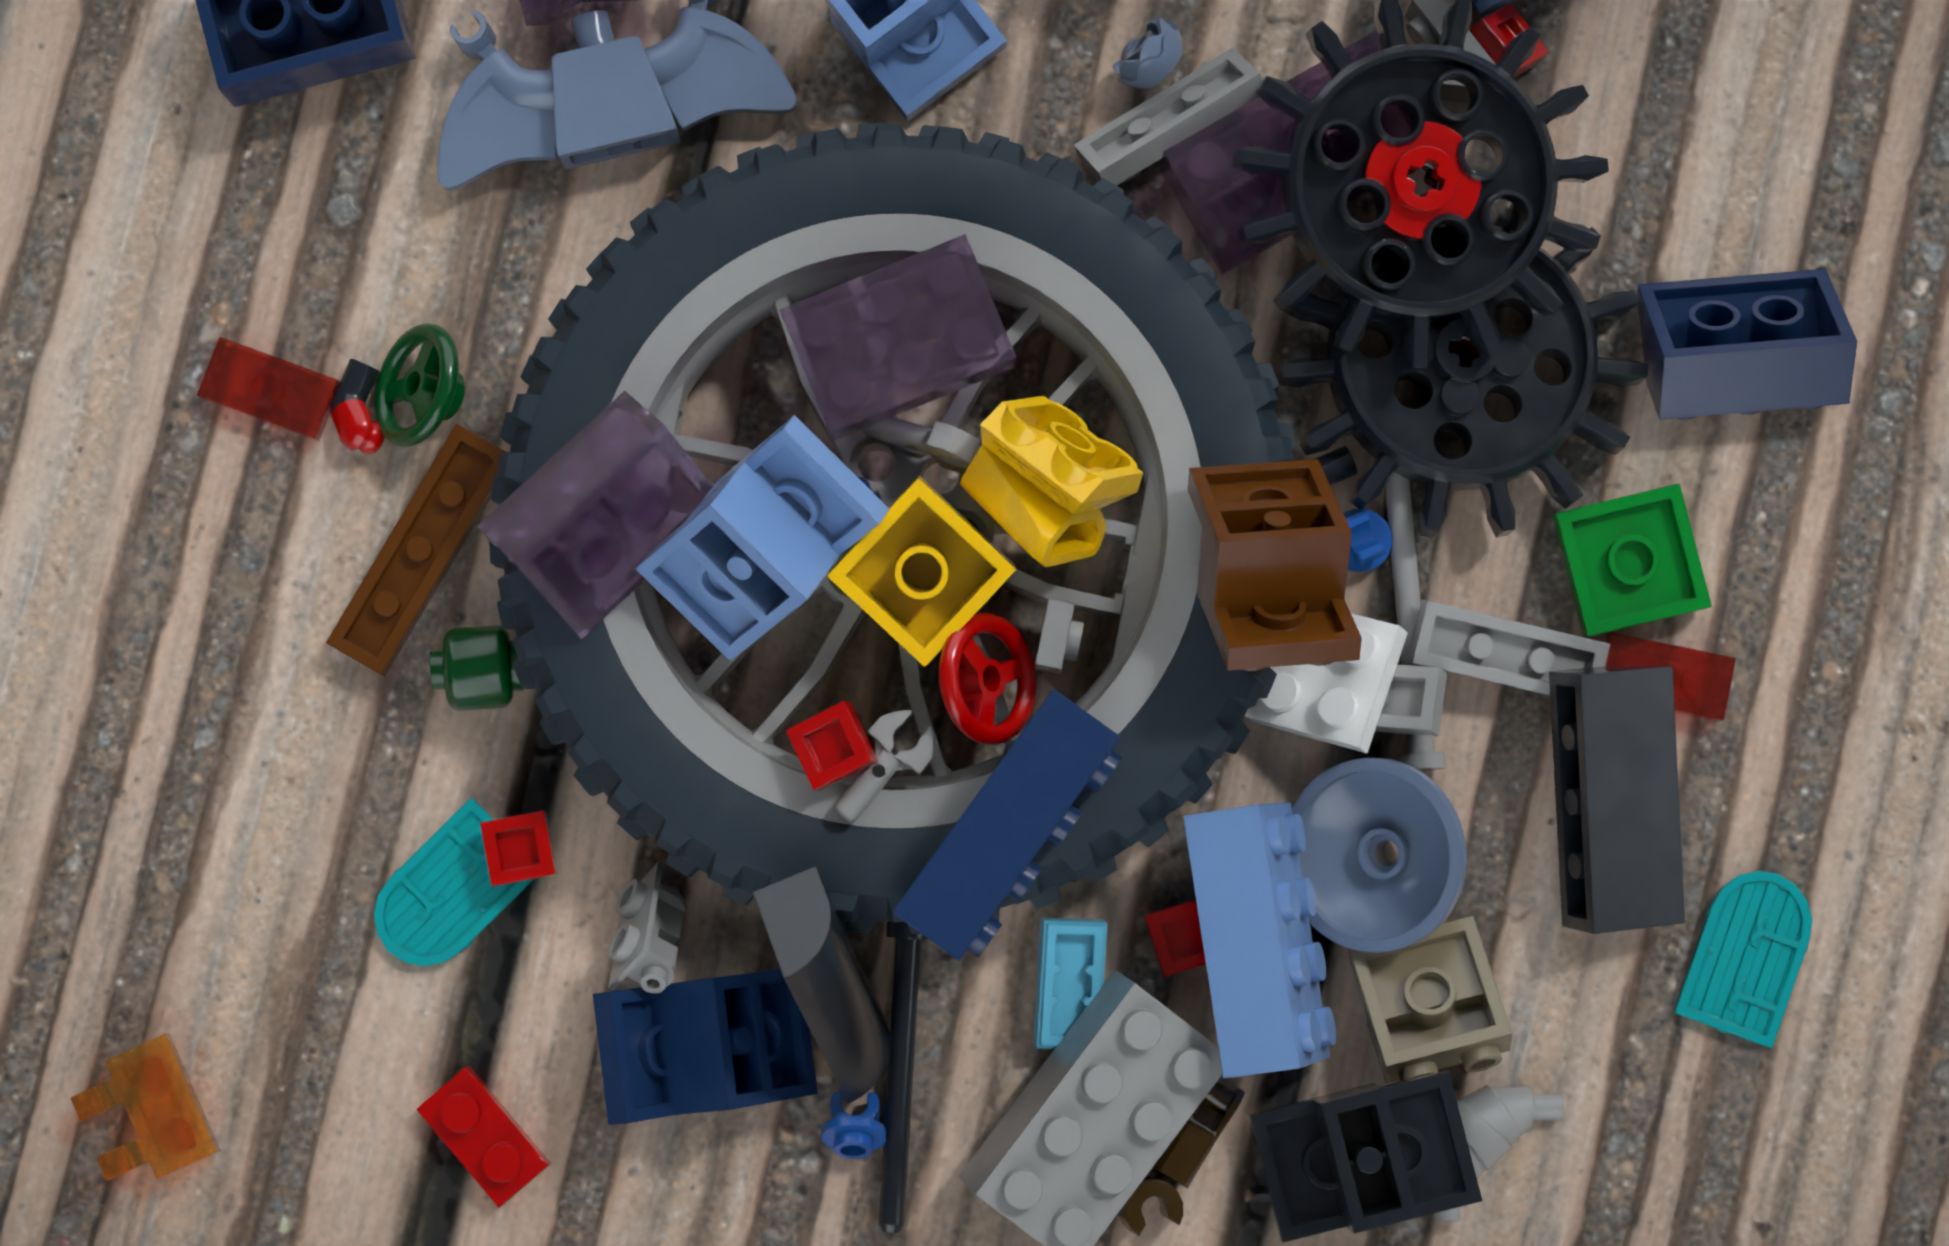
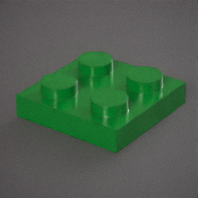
M1680 483L1558 512L1552 516L1583 638L1712 607Z

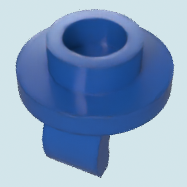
M1352 509L1344 512L1343 514L1352 531L1348 570L1352 572H1367L1377 568L1388 557L1392 546V534L1387 522L1379 514L1368 509Z
M834 1092L830 1101L831 1120L825 1122L822 1126V1142L834 1149L836 1155L843 1158L861 1159L870 1156L873 1150L882 1147L886 1142V1128L878 1122L879 1099L877 1094L868 1092L866 1110L860 1115L853 1116L843 1110L842 1092Z

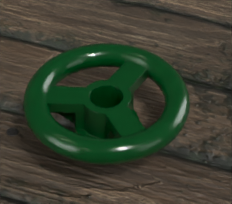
M423 323L410 328L394 343L382 364L375 389V418L383 436L396 446L410 447L423 442L436 431L443 420L452 418L462 404L465 394V382L463 376L459 373L458 352L452 337L444 328L431 323ZM422 344L414 366L408 369L402 379L397 380L408 356ZM402 401L411 403L417 421L407 428L401 427L394 415L393 405Z

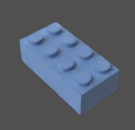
M1291 802L1257 804L1183 816L1223 1079L1300 1069L1330 1058L1329 1046H1333L1336 1043V1026L1330 1007H1323L1319 981H1324L1326 978V962L1321 944L1319 942L1313 943L1309 917L1315 916L1316 899L1311 880L1302 877L1299 853L1304 852L1306 849V835L1301 816L1299 814H1292Z

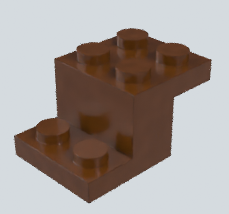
M1310 459L1189 468L1187 490L1202 525L1197 595L1227 671L1242 669L1259 671L1267 667L1304 664L1323 666L1332 662L1359 660L1362 637L1345 601L1352 531L1319 460Z

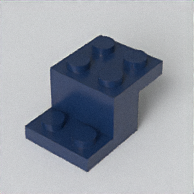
M781 969L671 983L660 993H649L639 987L593 994L608 1125L627 1124L672 1115L732 1110L818 1094L810 1028L783 977Z

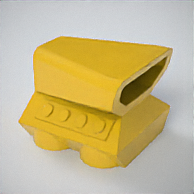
M1045 396L1002 401L980 424L982 445L963 474L960 486L1042 566L1047 568L1094 556L1101 546L1106 531V522L1101 508L1137 493L1143 472L1138 469L1136 462L1125 451L1091 433L1086 423L1067 407L1051 401Z

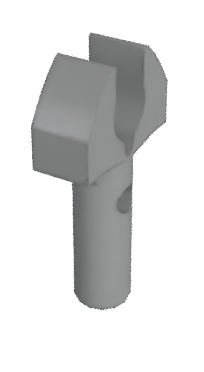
M871 411L864 418L862 425L863 433L868 437L931 455L942 468L959 473H965L980 448L978 446L979 438L955 426L935 421L932 429Z
M911 710L897 711L880 716L869 729L868 734L876 742V757L879 762L863 769L834 805L836 814L844 821L849 823L855 822L896 771L912 769L916 774L920 775L932 761V727L926 730L919 739L917 746L913 749L901 750L896 755L891 753L894 749L893 736L912 715Z

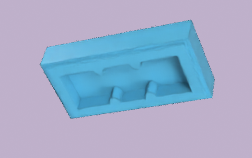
M1040 917L1032 1041L1036 1048L1055 1049L1103 986L1108 923L1105 920Z

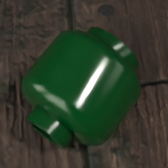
M498 625L450 629L444 636L442 651L430 652L432 690L445 689L448 704L451 708L458 711L507 707L513 699L514 691L524 690L512 665L518 658L513 641L510 640L508 631Z

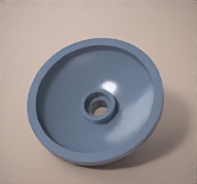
M1362 758L1346 761L1329 768L1311 781L1303 790L1292 808V814H1299L1301 816L1306 835V849L1304 852L1299 853L1302 877L1311 880L1316 899L1315 916L1309 917L1310 924L1322 935L1343 947L1372 953L1390 952L1409 947L1437 930L1452 912L1458 901L1467 865V850L1461 822L1452 803L1439 786L1424 773L1405 763L1385 758ZM1389 841L1393 842L1398 849V858L1394 864L1388 861L1385 856V847Z

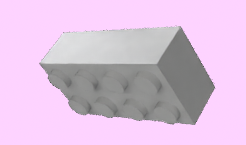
M1115 969L960 1173L959 1177L976 1196L1043 1246H1094L1222 1076L1219 1047Z

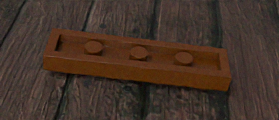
M456 423L326 642L328 645L378 674L386 676L491 499L494 475H497L500 454L507 453L506 451Z

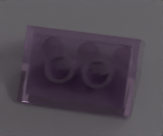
M624 391L479 523L477 527L514 569L582 639L646 580L635 568L651 550L686 521L713 486L667 427Z

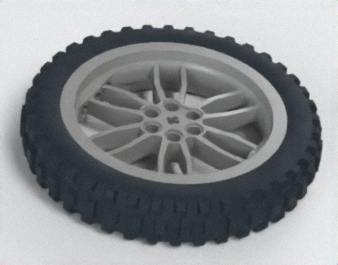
M884 123L859 124L856 138L847 139L836 128L797 137V147L793 150L785 151L778 144H774L762 149L759 146L737 155V170L729 173L718 165L681 186L684 198L679 202L674 203L665 198L652 209L646 208L630 221L635 236L629 241L616 237L586 268L592 278L587 286L575 285L566 299H560L548 318L556 332L553 337H540L520 376L529 385L527 393L517 394L512 412H506L500 437L511 447L510 452L500 454L497 475H494L491 500L503 507L502 514L495 517V536L489 538L490 563L497 568L504 569L505 575L497 580L501 598L497 602L502 627L505 629H515L517 635L512 641L518 658L512 665L519 683L525 689L537 690L538 695L534 701L543 716L539 723L553 745L566 743L569 747L568 754L578 766L573 776L590 796L604 792L608 796L607 804L620 815L617 824L635 840H639L646 835L654 838L657 845L669 852L666 863L687 877H692L697 871L702 870L708 874V879L724 886L723 896L748 905L754 898V891L816 866L841 921H845L846 931L871 934L876 921L904 922L893 914L892 911L1012 747L1018 736L1005 742L1004 753L997 757L954 771L945 765L921 691L918 661L899 644L906 694L920 735L922 736L929 727H932L933 730L931 767L927 775L891 777L858 819L853 823L846 822L836 814L834 805L859 774L855 773L822 791H814L798 756L775 746L774 737L826 680L866 612L827 577L828 571L808 600L783 620L823 592H826L835 603L842 607V610L812 666L759 728L751 731L729 714L713 698L715 688L767 633L731 661L721 653L704 674L695 676L680 653L667 627L655 588L635 568L657 546L660 528L676 530L691 515L673 512V509L668 504L674 483L677 460L684 461L685 456H690L734 467L753 451L747 447L680 435L688 394L709 366L743 334L771 315L781 321L805 395L842 462L857 477H863L859 471L860 461L871 451L880 450L887 452L896 462L893 473L887 479L877 482L867 480L873 492L879 490L882 502L889 508L919 475L922 477L928 467L938 462L931 455L868 437L863 432L854 437L850 435L815 378L793 316L794 303L841 287H845L852 295L875 367L879 413L897 418L889 358L866 293L868 283L881 281L926 282L951 286L991 298L1020 312V318L969 373L940 422L961 429L984 387L1034 329L1042 326L1061 340L1081 359V364L1051 395L1049 400L1066 407L1087 382L1098 380L1114 403L1127 428L1141 471L1143 472L1142 478L1145 487L1138 525L1104 519L1106 531L1103 539L1124 542L1123 548L1129 549L1121 594L1115 593L1112 599L1055 586L1018 569L1001 586L1046 605L1048 600L1052 599L1075 604L1074 610L1119 618L1111 660L1088 691L1075 704L1121 736L1112 750L1123 758L1097 793L1087 786L1083 788L1072 806L1082 812V815L1058 847H1055L1047 840L1032 859L1034 863L1043 868L1019 902L1007 895L992 917L999 921L1000 908L1019 904L1030 900L1036 909L1060 901V886L1068 882L1075 883L1087 876L1095 883L1117 870L1114 856L1133 846L1138 841L1150 847L1169 831L1164 818L1171 811L1180 808L1186 801L1197 804L1213 785L1206 773L1214 762L1222 757L1224 752L1237 753L1250 732L1242 722L1247 710L1255 706L1259 698L1268 697L1277 673L1270 667L1259 671L1243 669L1227 671L1197 595L1202 525L1187 490L1189 468L1294 461L1293 452L1296 450V444L1291 424L1278 423L1274 411L1278 401L1276 391L1280 385L1271 363L1256 364L1252 356L1255 340L1251 335L1252 329L1240 309L1227 311L1219 301L1221 288L1215 282L1217 275L1202 257L1188 262L1181 255L1182 241L1173 233V230L1157 216L1143 221L1135 215L1133 201L1123 195V189L1105 178L1091 186L1084 182L1080 167L1046 152L1036 161L1026 157L1023 145L1010 142L1008 137L985 132L977 144L968 141L963 129L923 125L918 136H907L900 125H884ZM957 472L959 481L955 488L948 493L940 495L993 544L995 534L1008 533L984 509L975 504L974 499L960 486V480L964 473ZM848 549L846 552H844L843 554H841V555L838 557V559H837L836 562L833 564V566L830 568V570L837 564V562H838L850 549ZM978 635L972 637L985 657L990 659ZM1003 692L996 698L994 717L997 724L1004 721L1010 714ZM908 925L911 934H921Z

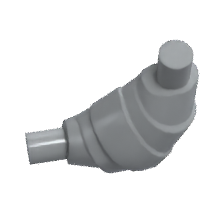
M1486 1085L1457 1100L1477 1179L1485 1170L1489 1171L1512 1148L1511 1145L1522 1134L1531 1130L1533 1120L1562 1121L1564 1114L1563 1096L1532 1094L1531 1087L1492 1088ZM1460 1207L1434 1213V1221L1459 1222Z

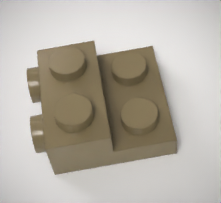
M1473 916L1443 923L1428 937L1406 948L1380 953L1349 949V959L1367 1013V1026L1385 1083L1397 1080L1405 1081L1438 1072V1069L1463 1063L1466 1072L1487 1070L1502 1061L1501 1053L1510 1051L1512 1031Z

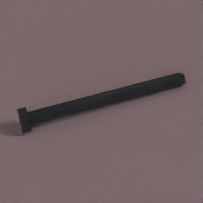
M887 921L886 937L896 939L890 1023L891 1054L888 1062L884 1124L886 1128V1142L883 1145L879 1225L883 1232L899 1233L905 1222L921 939L928 938L922 934H911L906 922Z

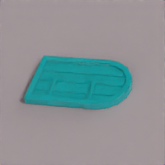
M473 797L400 868L393 872V875L378 894L374 911L377 935L388 952L405 963L430 966L449 961L464 949L470 947L473 940L534 880L531 879L495 887L491 886L480 823L495 819Z
M1753 871L1732 878L1720 887L1711 902L1709 909L1706 911V918L1673 1013L1716 1028L1721 1033H1729L1772 1049L1804 955L1808 950L1812 916L1807 899L1794 883L1776 873Z

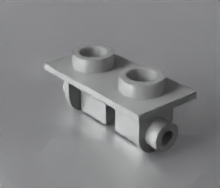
M657 862L641 881L631 880L618 899L616 913L621 915L619 929L608 949V958L613 960L608 988L613 991L626 977L638 982L641 988L649 993L662 992L674 980L678 947L674 944L680 939L686 904L678 889L661 884L664 864Z

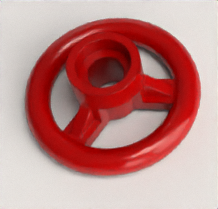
M989 613L974 614L959 631L952 633L947 638L939 663V687L943 703L951 720L968 738L985 745L1005 743L1020 733L1033 711L1037 689L1035 665L1025 639L1009 621L998 615ZM979 633H989L996 636L1006 646L1012 659L1001 663L995 659H987L972 637ZM1017 680L1016 698L1010 714L1001 723L993 725L996 698L1002 694L1006 683Z

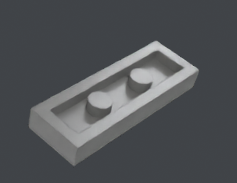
M1231 48L1074 144L1075 150L1082 164L1097 181L1105 178L1116 186L1120 183L1128 182L1137 177L1143 169L1172 151L1188 146L1195 137L1221 121L1242 113L1249 104L1260 98L1255 91L1263 79L1261 74L1234 48Z
M1422 599L1407 662L1427 667H1440L1444 671L1550 695L1549 671L1605 667L1610 644Z

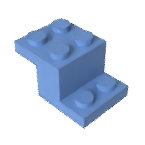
M825 0L829 5L832 26L907 122L1007 47L1006 38L976 0Z
M793 415L722 476L686 521L651 550L635 569L731 661L807 601L838 557L879 525L890 509Z

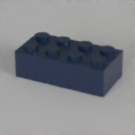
M1053 688L892 913L958 961H960L967 950L979 958L1002 926L999 921L992 917L1007 895L1019 902L1043 869L1032 861L1042 845L1047 840L1055 847H1058L1082 815V812L1072 806L1083 788L1087 786L1097 793L1123 758L1112 750L1121 736Z

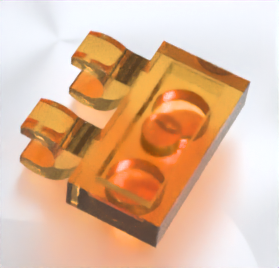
M165 1033L106 1060L105 1062L113 1079L70 1098L80 1122L86 1119L91 1120L124 1104L138 1136L137 1139L96 1157L106 1181L123 1176L147 1163H150L156 1179H161L221 1151L170 1033Z

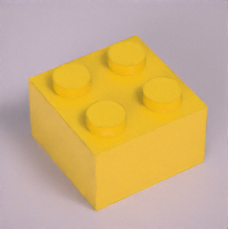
M919 475L889 507L890 510L880 524L857 541L829 571L827 577L917 661L926 667L943 649L947 638L952 633L959 631L1016 571V566Z

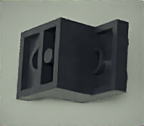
M1444 1070L1385 1086L1370 1083L1248 1114L1280 1240L1283 1243L1347 1227L1355 1234L1483 1201L1449 1071Z

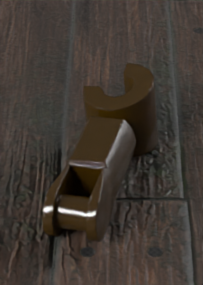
M1216 1082L1201 1102V1104L1203 1103L1218 1112L1210 1128L1208 1129L1193 1119L1200 1107L1199 1105L1152 1167L1157 1170L1154 1177H1145L1119 1211L1118 1216L1122 1224L1129 1231L1140 1236L1146 1226L1141 1212L1142 1205L1146 1199L1154 1196L1160 1202L1159 1209L1161 1215L1180 1226L1184 1215L1183 1201L1177 1188L1179 1185L1187 1189L1189 1188L1218 1137L1239 1107L1244 1097V1090L1237 1087L1231 1091L1219 1082Z

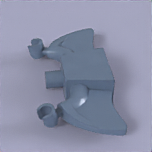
M688 0V7H683L680 10L677 26L673 33L666 39L646 49L643 48L638 36L614 40L607 11L597 10L579 14L572 18V26L578 49L557 53L552 56V70L522 68L514 62L506 50L500 49L497 51L495 48L496 36L483 14L479 11L471 10L470 12L480 25L477 34L469 38L461 37L453 24L450 26V33L467 57L473 59L480 58L482 62L472 70L461 84L446 115L440 138L438 179L445 190L453 191L507 164L535 160L556 161L557 153L565 170L681 143L680 134L671 111L682 130L685 131L714 116L727 113H790L796 109L797 98L778 62L760 41L737 23L706 10L707 6L715 3L717 0Z

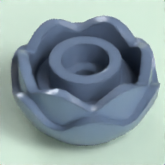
M1162 18L1150 20L1147 24L1146 33L1141 37L1130 40L1126 44L1123 52V61H1117L1113 65V69L1121 76L1118 81L1135 89H1152L1173 70L1184 52L1182 36L1176 24L1171 19H1168L1167 22Z

